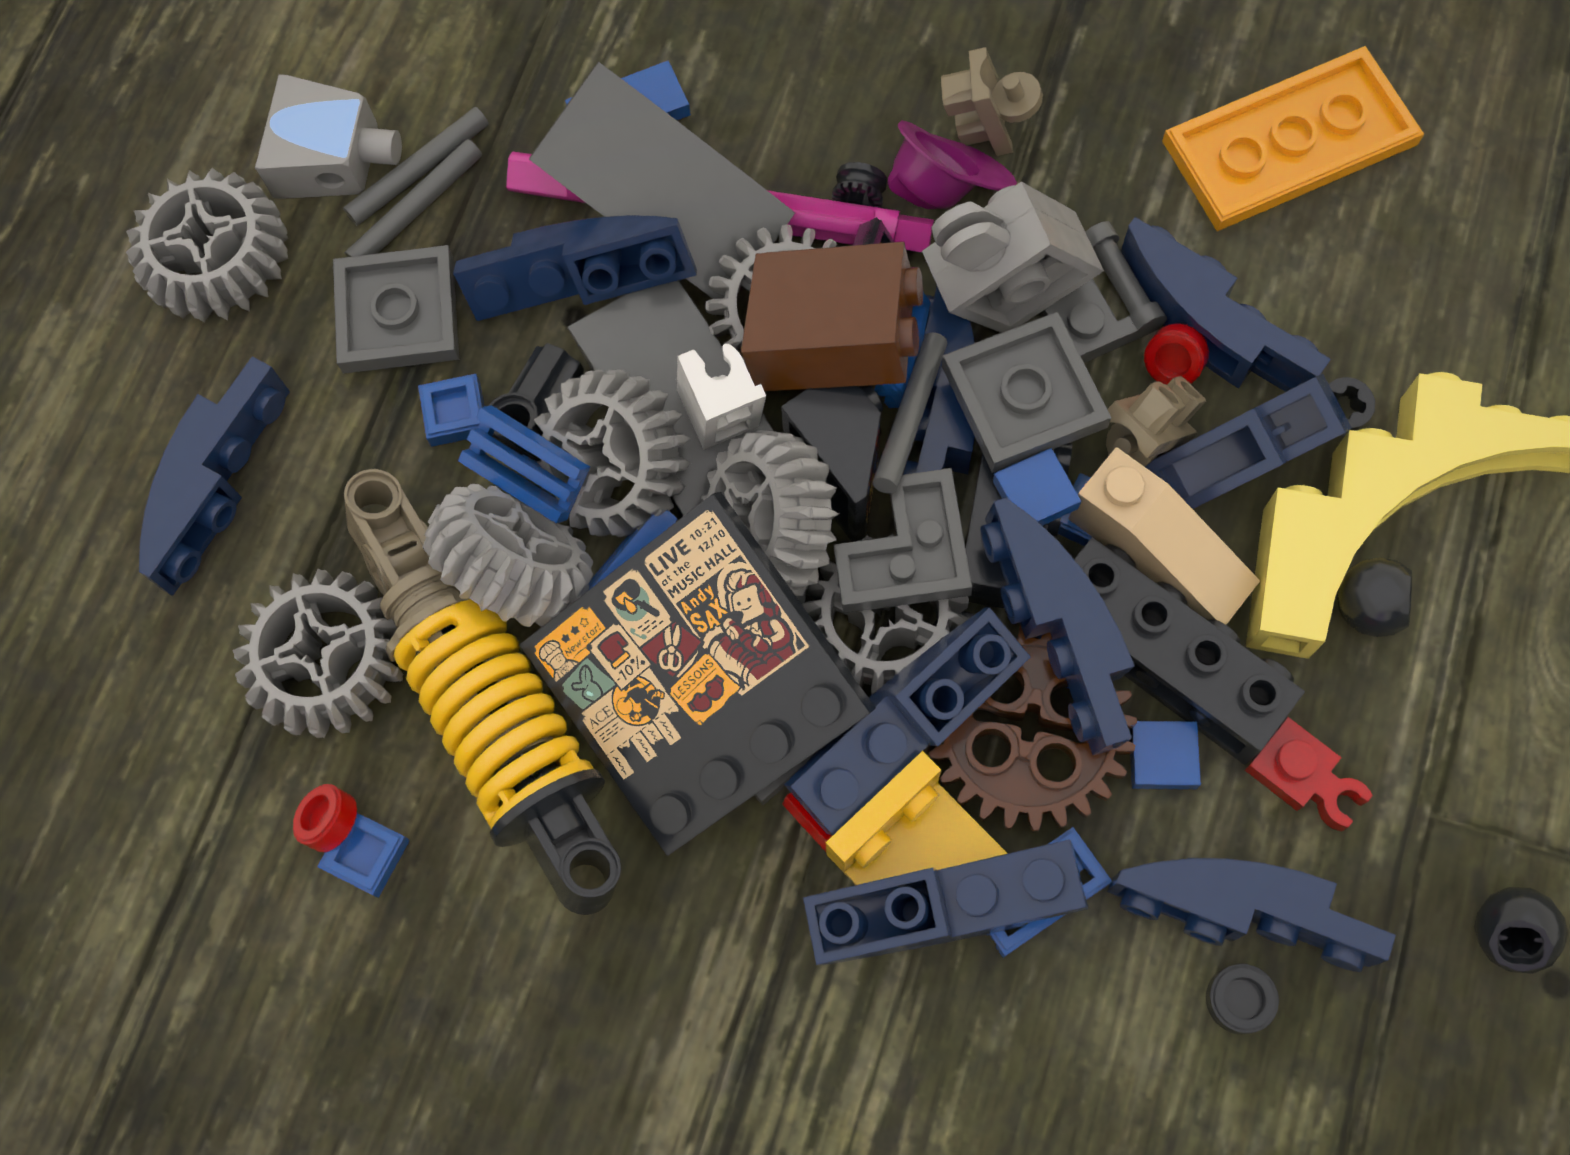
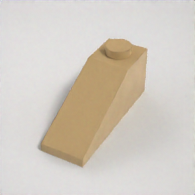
M1118 447L1112 451L1078 493L1081 504L1078 510L1071 512L1069 516L1071 522L1104 546L1111 544L1125 551L1134 560L1136 569L1155 583L1161 581L1176 588L1186 598L1187 606L1206 620L1214 619L1227 625L1260 582L1253 572L1168 483Z

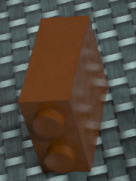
M904 242L756 253L741 354L754 385L761 384L764 391L906 383L908 357L917 356L919 351L918 325L916 318L912 317L913 306H921L923 302L921 270L919 267L910 268Z

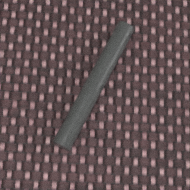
M477 107L472 108L344 206L343 210L356 226H359L442 162L466 139H472L489 125L488 120Z
M469 139L462 142L344 252L345 255L353 257L378 254L482 157L479 148Z
M931 332L927 333L923 338L872 482L873 486L880 492L894 493L897 491L947 347V340L941 334Z

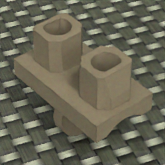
M987 48L969 51V70L941 76L943 106L948 117L955 115L956 130L962 144L971 145L990 141L996 156L1013 153V144L1004 125L1005 121L1010 123L1022 122L1031 118L1039 110L1043 100L1040 84L1032 74L1026 72H1014L999 80Z
M1178 376L1174 377L1167 385L1160 381L1154 382L1140 395L1114 401L1107 409L1111 416L1110 422L1115 423L1107 434L1106 447L1108 455L1118 447L1144 467L1147 466L1152 460L1156 459L1158 454L1176 449L1189 442L1195 436L1197 431L1188 421L1204 405L1206 399L1185 378Z

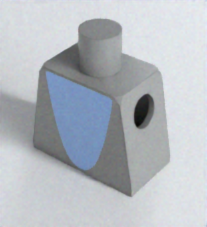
M279 74L255 169L273 198L357 195L365 189L370 163L397 165L399 163L402 153L401 135L397 130L378 129L366 98L361 94Z

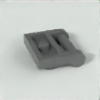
M1109 221L1100 222L1089 228L1085 233L1102 268L1123 301L1130 316L1117 321L1093 279L1039 313L1041 318L1055 312L1059 313L1084 363L1151 334L1167 321V316L1158 302L1150 301L1117 246L1119 235Z

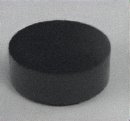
M1236 964L1222 969L1211 979L1206 991V1004L1211 1017L1221 1028L1234 1034H1250L1264 1029L1273 1021L1278 1010L1279 998L1274 982L1264 971L1252 965Z

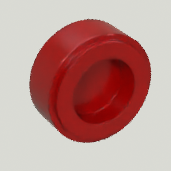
M1170 324L1158 330L1147 344L1144 352V363L1148 373L1154 380L1160 381L1165 385L1178 376H1182L1190 384L1193 383L1204 370L1209 358L1208 345L1202 334L1185 324Z
M323 784L310 791L300 802L294 815L293 834L296 840L317 852L324 853L335 849L346 839L355 823L357 804L354 797L332 784Z

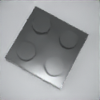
M448 245L333 259L337 365L343 374L459 360L455 277L453 274L454 261Z
M1058 312L943 355L942 368L992 473L1014 465L1049 448L1055 449L1106 429L1109 426L1111 416Z

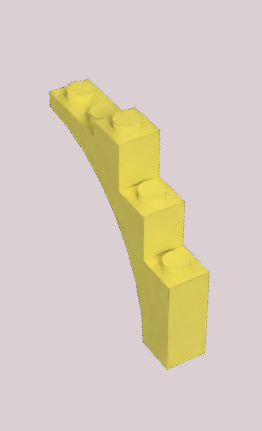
M1446 372L1419 373L1400 398L1396 438L1382 429L1365 428L1358 431L1349 430L1332 453L1328 496L1322 495L1319 489L1311 486L1294 485L1287 488L1278 487L1264 507L1255 576L1260 582L1252 593L1246 647L1309 659L1326 640L1336 593L1356 551L1372 531L1400 508L1440 487L1484 474L1525 470L1570 473V416L1563 415L1547 418L1523 414L1518 408L1509 405L1482 407L1480 406L1482 384L1462 381L1458 376Z

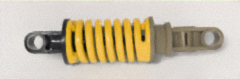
M368 469L355 474L347 482L344 490L347 528L363 555L372 579L384 595L380 602L381 611L387 620L392 619L397 627L394 635L386 645V652L391 661H396L399 668L407 671V682L412 691L420 694V705L426 714L431 715L430 722L436 733L443 736L442 743L447 753L454 756V764L459 774L466 777L465 784L471 795L477 797L476 803L491 828L490 836L495 845L507 847L526 841L556 892L559 901L565 908L581 915L599 912L612 899L621 873L619 856L588 806V803L604 787L605 780L599 770L593 768L590 761L579 759L577 756L579 752L577 739L573 736H563L567 731L566 721L563 716L553 713L555 711V704L552 697L541 693L543 691L542 680L538 675L530 673L531 662L528 657L518 653L520 646L517 638L512 634L505 633L507 631V621H502L500 616L491 610L485 609L481 611L479 604L469 598L461 599L459 597L460 591L455 586L444 584L440 580L442 572L434 570L428 564L430 556L422 548L426 539L424 534L428 527L419 519L398 480L390 473L378 469ZM370 504H380L387 507L386 510L380 513H367L361 510ZM591 865L600 870L604 876L605 883L595 889H585L573 881L570 872L577 866Z

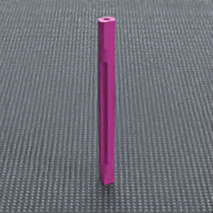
M512 152L510 154L506 186L508 191L586 203L530 161L529 158L532 154ZM768 191L795 212L787 224L791 225L792 235L802 237L805 230L811 228L815 230V239L826 241L833 239L839 243L853 245L859 226L878 217L879 220H882L894 242H904L906 250L922 252L931 244L933 219L901 215L900 211Z

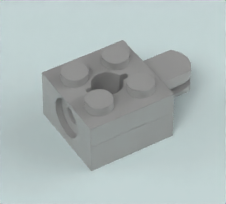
M1023 182L999 190L989 199L988 205L984 208L970 201L946 211L931 227L935 242L922 251L949 313L1001 333L1027 322L1104 271L1076 212Z

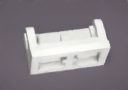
M724 344L722 348L723 358L730 366L728 376L709 377L705 371V363L694 349L677 356V392L703 450L759 427L766 394L761 384L754 385L740 353L729 344Z

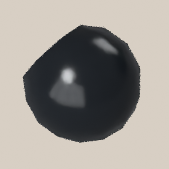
M1382 557L1366 559L1351 567L1345 574L1337 592L1339 611L1347 624L1362 634L1374 637L1395 635L1409 627L1412 570L1399 561Z
M1507 887L1491 894L1477 912L1474 925L1478 943L1488 959L1501 968L1514 973L1534 974L1553 966L1565 949L1568 937L1565 918L1553 900L1532 888Z

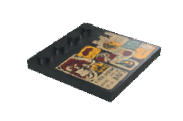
M722 492L711 494L519 644L667 856L876 709Z

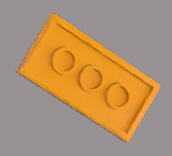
M1366 46L1165 130L1162 142L1216 231H1220L1415 147L1421 141L1424 133Z

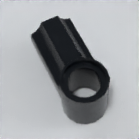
M549 343L542 347L536 346L509 393L497 397L489 406H494L535 433L543 436V431L534 419L543 413H550L545 399L553 393H562L561 383H565L572 378H581V375H584L581 362L571 357L562 348ZM494 431L493 438L520 455L524 454L535 462L541 460L497 431Z

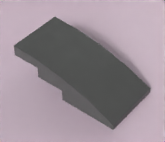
M600 62L596 63L529 158L530 161L604 217L639 215L678 218L697 268V275L686 279L713 299H723L725 296L715 293L708 287L710 278L712 276L731 278L719 266L720 258L723 255H727L741 263L743 260L735 248L736 242L739 239L744 238L757 251L759 250L757 243V231L759 229L766 228L774 243L780 235L781 226L787 225L795 214L793 210Z
M678 280L628 293L567 327L591 371L602 370L603 373H607L608 370L619 369L629 372L630 377L642 376L645 379H650V391L661 390L663 393L668 394L663 410H675L682 414L673 428L675 434H684L690 438L685 445L678 447L680 457L685 458L692 464L686 470L676 472V476L686 488L680 494L670 496L681 518L704 501L701 495L708 493L710 488L707 474L709 471L717 470L716 458L718 452L728 451L731 439L743 438L746 433H756L759 430L773 431L762 412L759 427L703 450L677 392V356L694 349L705 363V371L711 378L721 375L728 376L730 366L723 358L721 344L715 335L710 333L707 322Z

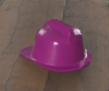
M902 120L898 123L899 131L905 139L894 160L887 185L891 192L912 204L925 209L939 208L947 210L953 207L976 186L999 191L1005 187L1017 184L1010 171L987 154L960 142L930 134L910 122Z

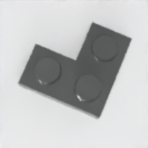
M952 468L902 475L897 491L889 493L896 536L834 545L843 613L971 596L972 583Z

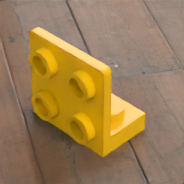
M923 751L826 842L827 856L855 885L932 867L937 870L1008 853L938 783L941 769Z

